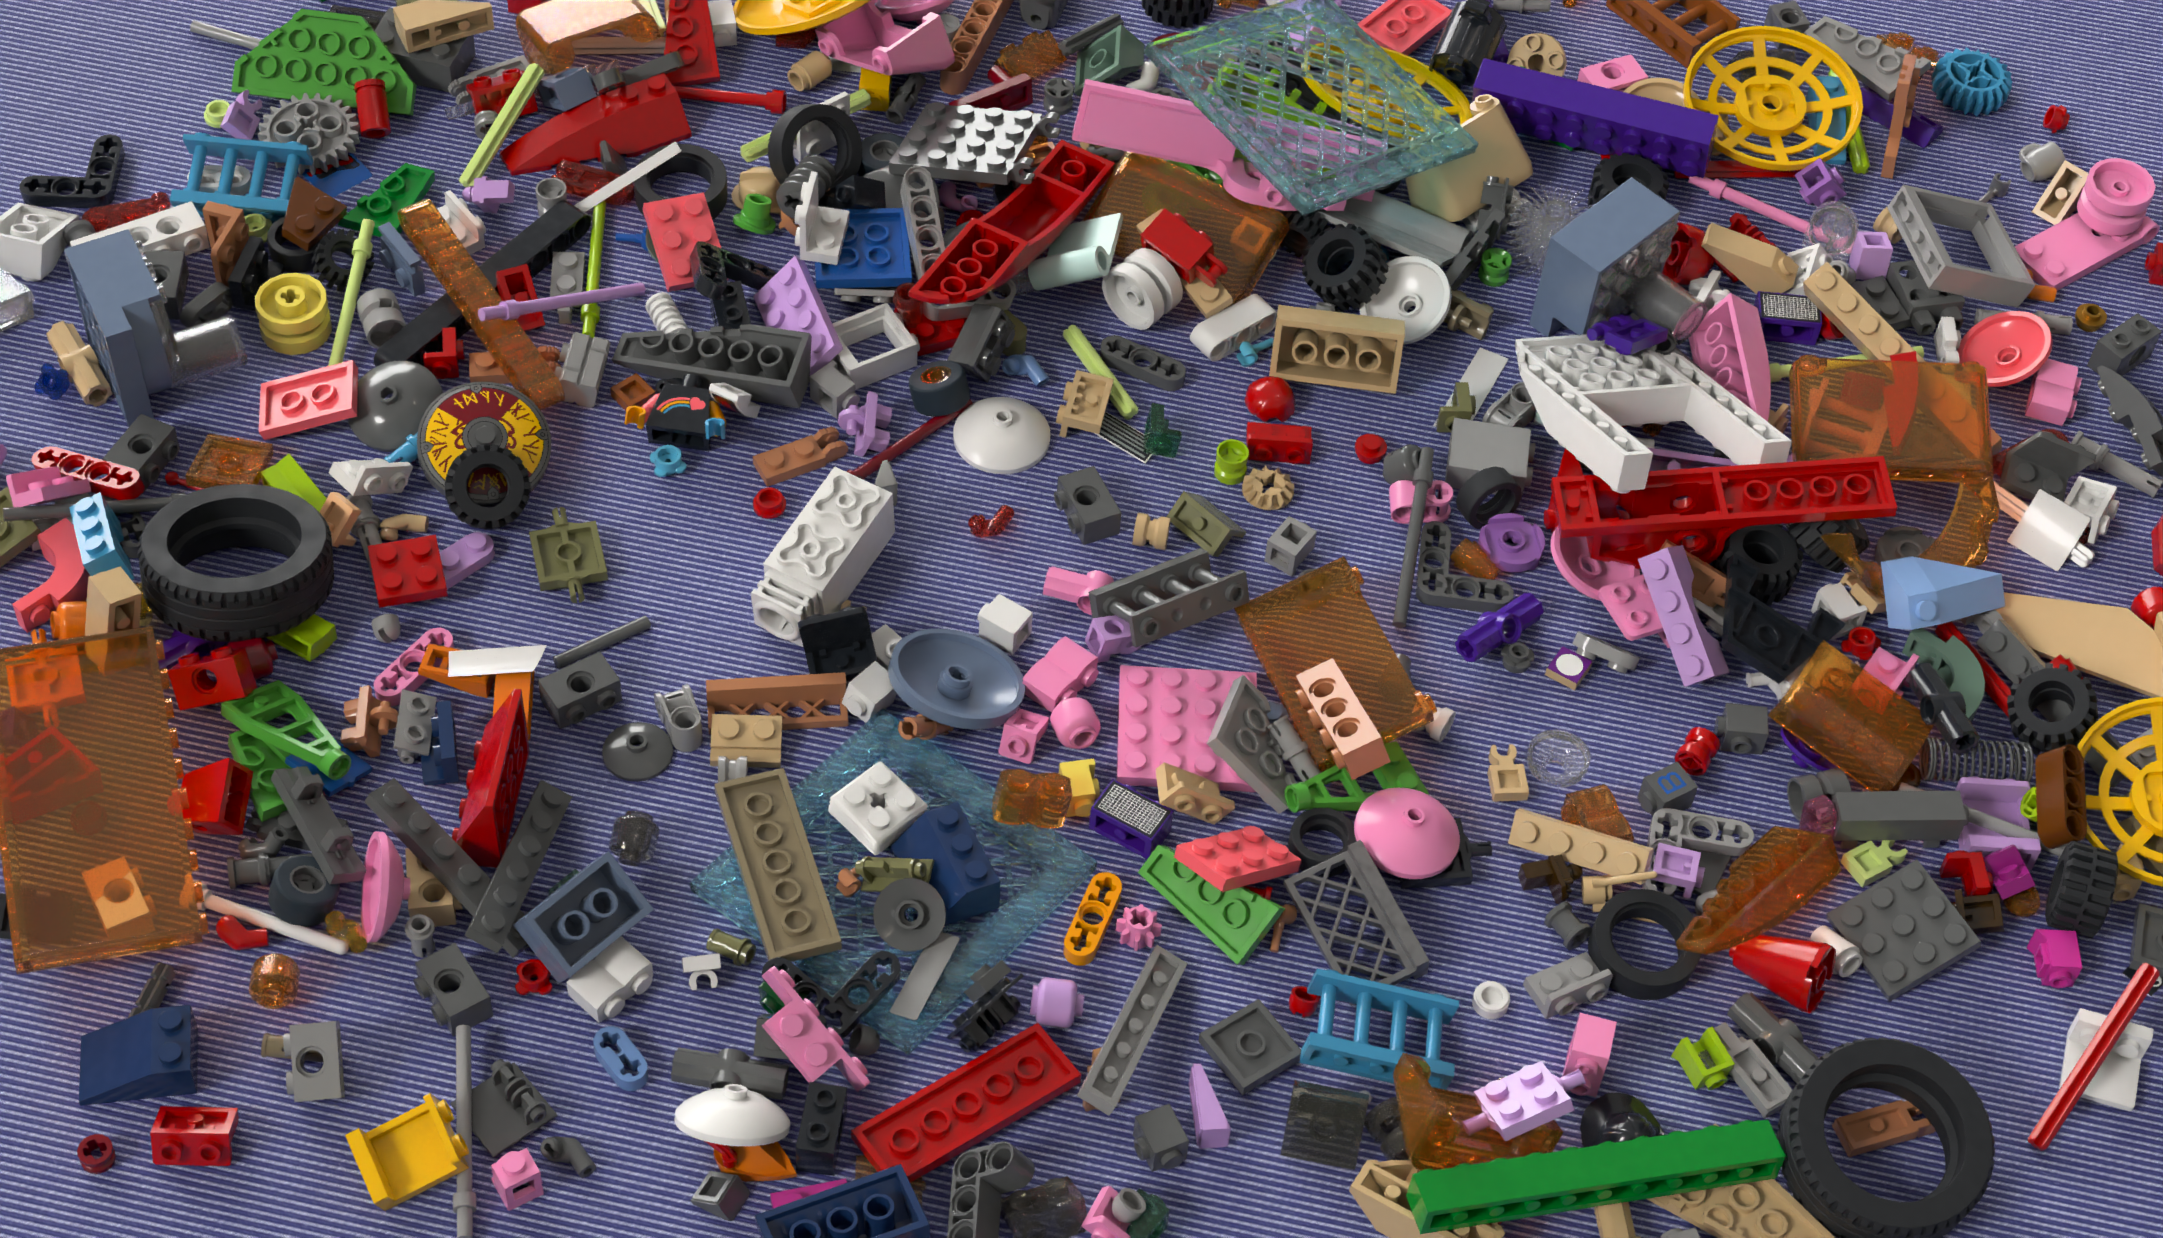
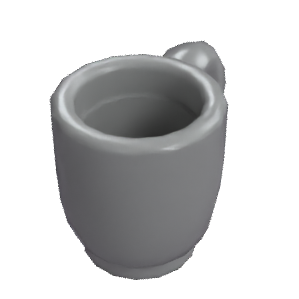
M2048 142L2042 146L2035 143L2028 144L2019 152L2021 172L2030 182L2044 180L2056 175L2066 160L2063 151L2054 142Z

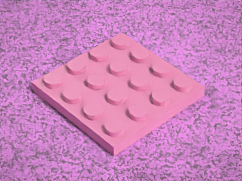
M1120 665L1116 781L1123 785L1157 787L1155 769L1165 762L1218 783L1219 790L1256 792L1221 757L1213 752L1207 745V742L1233 681L1244 675L1257 688V673Z

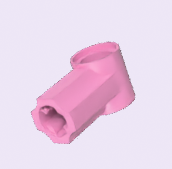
M1052 566L1049 567L1046 575L1043 595L1077 603L1080 610L1092 615L1088 592L1110 584L1114 580L1110 575L1102 571L1094 570L1084 575Z

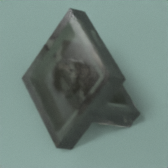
M1294 1080L1280 1155L1355 1170L1369 1094Z

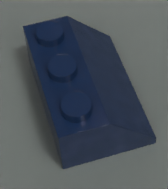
M958 802L924 812L891 845L895 858L934 860L929 884L940 893L946 908L945 926L999 908L1000 880Z

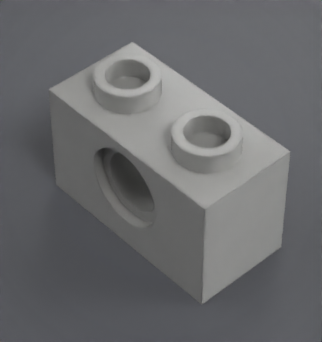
M340 1021L289 1025L290 1033L283 1035L285 1057L291 1056L292 1071L286 1072L287 1094H294V1102L345 1097ZM312 1050L319 1052L323 1057V1066L316 1073L306 1070L303 1063L305 1055Z

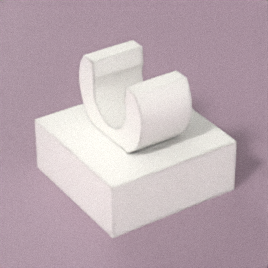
M719 953L682 958L683 973L693 972L689 978V986L692 991L697 990L696 979L702 974L710 978L711 988H716L718 979L712 970L721 968Z

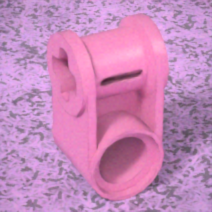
M1440 480L1432 482V487L1427 492L1423 523L1431 521L1443 523L1450 517L1451 508L1449 503L1453 498V489L1448 483ZM1397 481L1389 488L1391 519L1394 522L1409 524L1415 490L1412 481ZM1436 489H1438V497H1437V498H1436V496H1435V491H1436ZM1437 506L1440 509L1438 515L1436 514Z

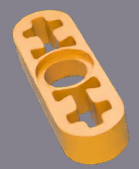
M1109 872L1098 873L1089 883L1064 939V957L1073 965H1087L1093 961L1121 899L1122 883L1116 875ZM1105 887L1111 888V891H1108L1105 895L1104 903L1100 902V891ZM1093 912L1099 914L1103 921L1099 924L1091 925L1083 920V916ZM1082 934L1087 936L1086 947H1083L1081 951H1076L1074 947L1079 945Z

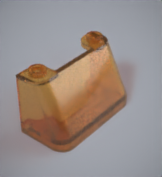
M551 0L524 9L518 14L515 22L526 59L530 64H538L544 69L545 74L550 75L566 70L574 62L575 54L572 41L605 30L614 29L621 31L624 37L630 36L634 41L641 43L661 38L654 17L638 0Z
M1403 1053L1394 1069L1393 1079L1406 1155L1415 1169L1420 1171L1424 1169L1439 1170L1452 1168L1462 1163H1485L1496 1158L1511 1159L1524 1157L1534 1152L1550 1153L1553 1152L1563 1134L1556 1121L1552 1120L1506 1142L1498 1131L1490 1127L1469 1136L1462 1121L1482 1113V1109L1477 1103L1475 1096L1432 1087L1428 1082L1431 1074L1430 1066L1420 1056Z

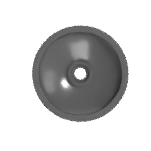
M391 361L381 364L368 371L358 380L357 417L349 418V425L356 437L368 447L378 451L393 452L406 442L405 438L409 434L415 435L418 432L425 411L436 398L443 394L442 387L432 372L420 364L410 361ZM393 393L391 398L384 399L388 394Z

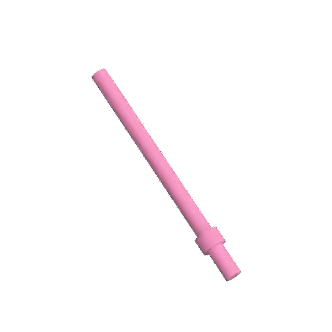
M1694 176L1688 180V183L1708 191L1712 197L1719 200L1721 198L1727 199L1851 254L1853 241L1728 187V183L1717 178L1712 180L1705 176L1704 178Z

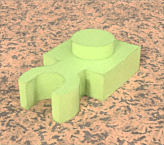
M1882 840L1879 847H1876L1872 841H1868L1843 854L1840 862L1863 888L1890 874L1893 865H1898L1904 861L1908 850L1904 848L1898 852L1892 851L1890 848L1894 845L1895 840Z

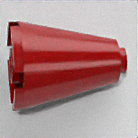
M1744 933L1741 938L1736 937L1733 940L1729 950V957L1733 958V966L1800 1011L1812 1014L1826 992L1821 990L1825 979H1831L1836 960V949L1828 943Z

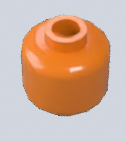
M87 601L62 602L58 605L56 611H51L50 627L53 639H58L60 644L76 642L77 646H84Z

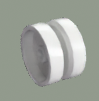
M1148 248L1136 249L1122 263L1113 267L1108 275L1103 277L1102 281L1104 297L1111 310L1125 324L1139 330L1150 328L1163 314H1167L1182 300L1183 288L1174 267L1165 257Z

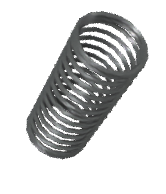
M1927 736L1921 744L1919 768L1925 781H1931L1933 778L1936 781L1942 778L1945 782L1949 778L1952 782H1955L1957 779L1958 781L1960 780L1961 754H1956V772L1953 779L1952 756L1954 750L1949 747L1944 738H1929ZM1980 740L1975 748H1971L1970 777L1975 776V758L1978 749V777L1983 778V756L1986 749V779H1991V754L1993 750L1995 754L1993 779H1998L2000 750L2003 757L2001 780L2006 779V757L2009 750V779H2013L2015 768L2016 781H2023L2021 771L2024 750L2026 756L2024 781L2030 783L2034 769V754L2028 742L2020 741L2016 743L2012 741L2008 743L2003 741L2001 743L1998 740L1995 742ZM1940 747L1941 767L1939 777H1937V754ZM1946 749H1948V773L1945 779L1944 758ZM1930 750H1931V760H1930V768H1929V755H1930ZM1969 751L1967 753H1964V771L1962 777H1968L1967 763Z

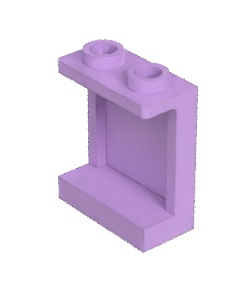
M1977 776L1960 778L1955 791L1960 790L1963 804L2030 830L2029 819L2024 817L2020 810L2022 798L2030 790L2028 781L1986 779ZM1970 822L1964 826L1958 839L1959 850L1982 852L1983 857L2010 845H2015L2028 870H2032L2041 852L2039 839L2007 837Z

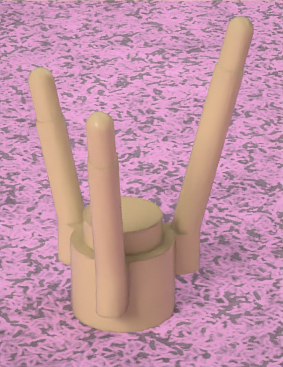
M1641 872L1621 876H1582L1583 905H1592L1593 913L1600 912L1606 900H1610L1613 897L1612 885L1653 879L1657 877V872ZM1632 918V919H1637V920H1641V921H1645V922H1652V923L1659 924V923H1657V922H1655V921H1652V920L1646 919V918Z

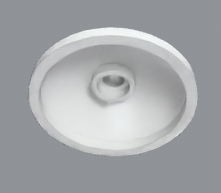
M1405 256L1393 259L1386 263L1389 266L1388 272L1384 274L1387 279L1385 284H1380L1379 288L1381 291L1377 295L1373 294L1370 297L1372 300L1367 304L1365 302L1360 303V315L1404 320V344H1410L1429 336L1444 321L1451 305V286L1442 269L1426 258ZM1416 306L1413 311L1408 312L1410 307Z
M991 397L973 403L958 416L954 425L953 441L959 455L971 466L993 474H1014L1033 467L1045 456L1050 445V428L1043 414L1034 406L1015 398Z
M729 1084L724 1088L710 1089L686 1099L676 1108L674 1118L676 1126L687 1135L706 1142L728 1146L771 1144L785 1138L790 1129V1119L782 1108L763 1095L750 1091L745 1086L738 1084Z

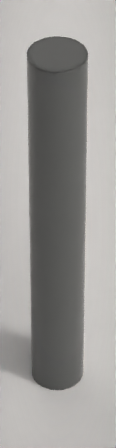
M644 615L553 656L554 663L558 669L563 668L651 628V623L648 617Z

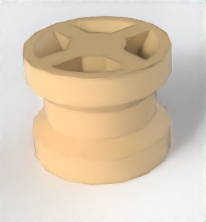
M1886 207L1876 218L1873 229L1876 232H1886L1890 242L1894 244L1900 241L1902 236Z

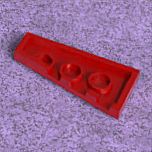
M669 0L664 55L679 51L685 65L674 72L666 74V77L673 86H690L720 81L708 0Z

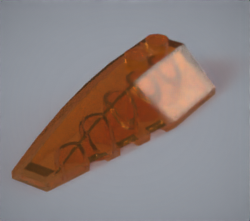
M1779 826L1771 828L1729 867L1730 876L1727 879H1721L1716 885L1718 894L1714 898L1706 899L1702 905L1703 914L1691 920L1676 941L1677 949L1707 955L1732 948L1777 926L1805 906L1810 899L1826 887L1842 871L1832 835Z

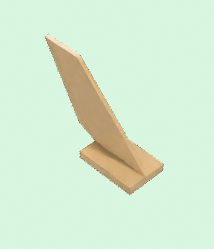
M2004 592L2005 607L1994 610L2002 616L2003 620L2009 624L2037 655L2053 660L2062 654L2065 659H2071L2077 670L2153 698L2163 697V611L2157 613L2153 630L2128 608Z

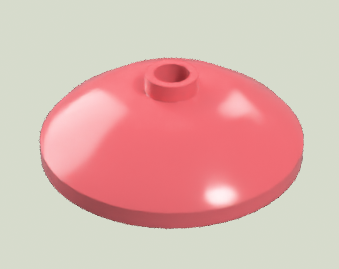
M2007 311L1989 316L1974 325L1962 338L1957 350L1959 353L1958 365L1960 370L1973 383L1987 387L2008 386L2023 381L2039 370L2048 359L2053 345L2050 329L2043 319L2029 312Z

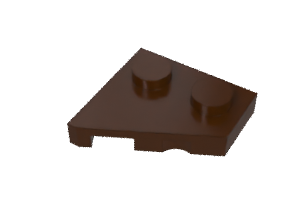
M297 176L291 191L282 227V236L308 252L347 215V206Z

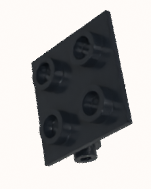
M1020 974L1012 981L1007 977L1003 978L979 998L973 1006L952 1022L956 1029L947 1038L950 1039L957 1034L961 1038L959 1045L965 1052L977 1051L982 1044L995 1035V1030L1002 1029L1003 1025L1018 1014V1008L1021 1007L1019 1000L1013 995L1008 997L1005 992L1024 976Z

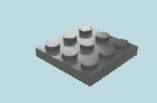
M1917 859L1827 913V920L1838 935L1859 948V954L1863 958L1862 967L1889 1002L1981 947L1980 939Z

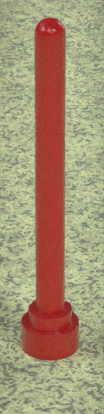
M673 86L679 98L763 106L765 110H770L772 114L782 115L786 109L787 94L785 90L773 89L772 92H767L764 95Z

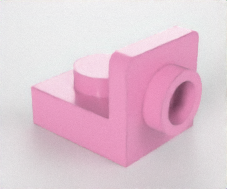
M1019 708L1016 714L1010 717L1004 724L999 754L1030 764L1034 758L1036 744L1047 731L1050 718Z

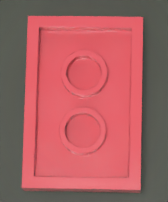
M1387 0L1355 25L1354 35L1366 43L1388 48L1408 56L1445 27L1452 10L1436 0Z
M704 192L644 203L642 210L667 291L671 292L694 287L690 255L696 243L703 241L721 248Z
M350 360L261 383L259 434L262 438L267 440L357 417L358 367L355 362Z
M1246 826L1242 829L1222 832L1218 835L1179 844L1176 846L1174 855L1175 859L1222 892L1296 873L1299 871L1301 859L1291 853L1285 845L1275 842L1265 835L1262 829L1255 826Z

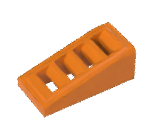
M428 643L418 669L419 675L464 692L488 698L496 674L481 675V677L477 675L448 677L449 651L460 650ZM437 657L442 659L439 668L433 667Z

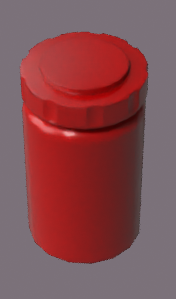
M374 78L356 82L354 89L361 136L365 138H381L389 135L391 127L385 82Z

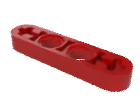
M44 447L35 452L31 459L35 470L57 466L61 477L73 475L74 481L88 479L92 493L98 494L101 492L103 496L117 500L135 499L143 493L145 488L139 472L134 468L62 448ZM81 467L79 470L75 472L68 473L70 470L74 468ZM108 474L102 479L94 480L98 476Z

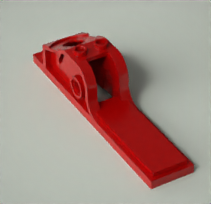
M1884 456L1649 471L1645 489L1631 490L1629 493L1613 491L1605 481L1596 475L1552 477L1551 490L1560 538L1586 536L1591 559L1604 562L1615 561L1633 565L1636 569H1641L1638 559L1659 551L1666 539L1678 546L1683 545L1684 550L1710 564L1722 553L1726 539L1733 532L1747 526L1893 517L1897 511V504ZM1680 496H1689L1682 500H1675ZM1617 505L1623 507L1626 511L1618 510L1616 508ZM1688 536H1696L1693 539H1684Z

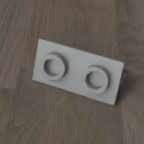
M402 689L393 748L398 749L397 755L402 763H413L419 754L429 755L432 735L431 717L435 714L437 697Z

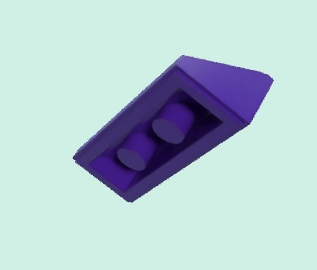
M1868 86L1860 88L1863 101L1862 114L1890 129L1894 98L1888 102ZM1912 110L1909 128L1903 127L1902 137L1922 148H1926L1943 132L1944 128L1935 121Z

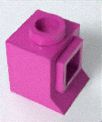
M2036 929L2026 949L2034 955L2037 978H2041L2042 985L2053 988L2072 987L2083 968L2076 931Z

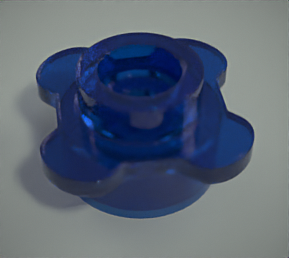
M46 363L41 367V375L38 382L35 383L34 389L37 394L42 395L45 393L50 396V399L59 400L69 388V374L64 369L57 370L52 364Z

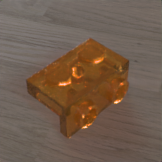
M1050 30L1041 34L1034 31L1022 39L1023 43L1017 47L1012 43L1000 50L1001 56L994 62V65H1004L1012 77L1026 73L1034 80L1067 61V58L1062 55V51L1058 48V43Z

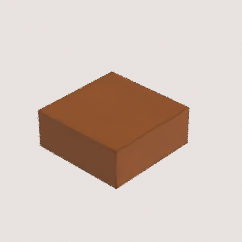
M637 373L610 388L611 397L625 411L629 406H643L656 394V391Z

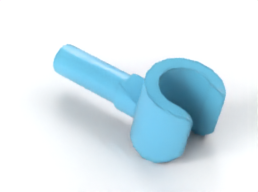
M1270 338L1251 345L1248 341L1242 342L1239 347L1241 353H1238L1236 356L1243 367L1253 365L1258 359L1256 353L1273 346V339Z

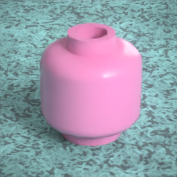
M1080 697L1062 700L1053 709L1050 716L1051 726L1058 740L1068 748L1083 749L1090 746L1096 740L1101 729L1100 720L1092 705L1086 699Z

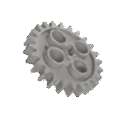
M304 93L301 100L292 95L290 103L280 100L281 108L271 106V115L264 114V123H259V141L278 143L296 141L303 145H308L313 158L312 166L299 164V175H302L305 169H310L312 175H315L316 168H321L324 172H328L327 165L329 164L338 168V159L348 161V152L355 153V144L360 143V128L356 113H352L350 106L343 107L341 99L333 103L332 95H328L324 100L320 98V93H316L313 99H309L307 93ZM275 162L276 168H280L283 165L286 166V163Z

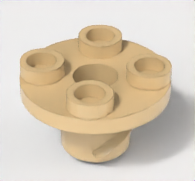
M1532 33L1520 38L1513 45L1507 64L1523 66L1527 69L1563 77L1567 61L1563 47L1555 38L1544 33Z

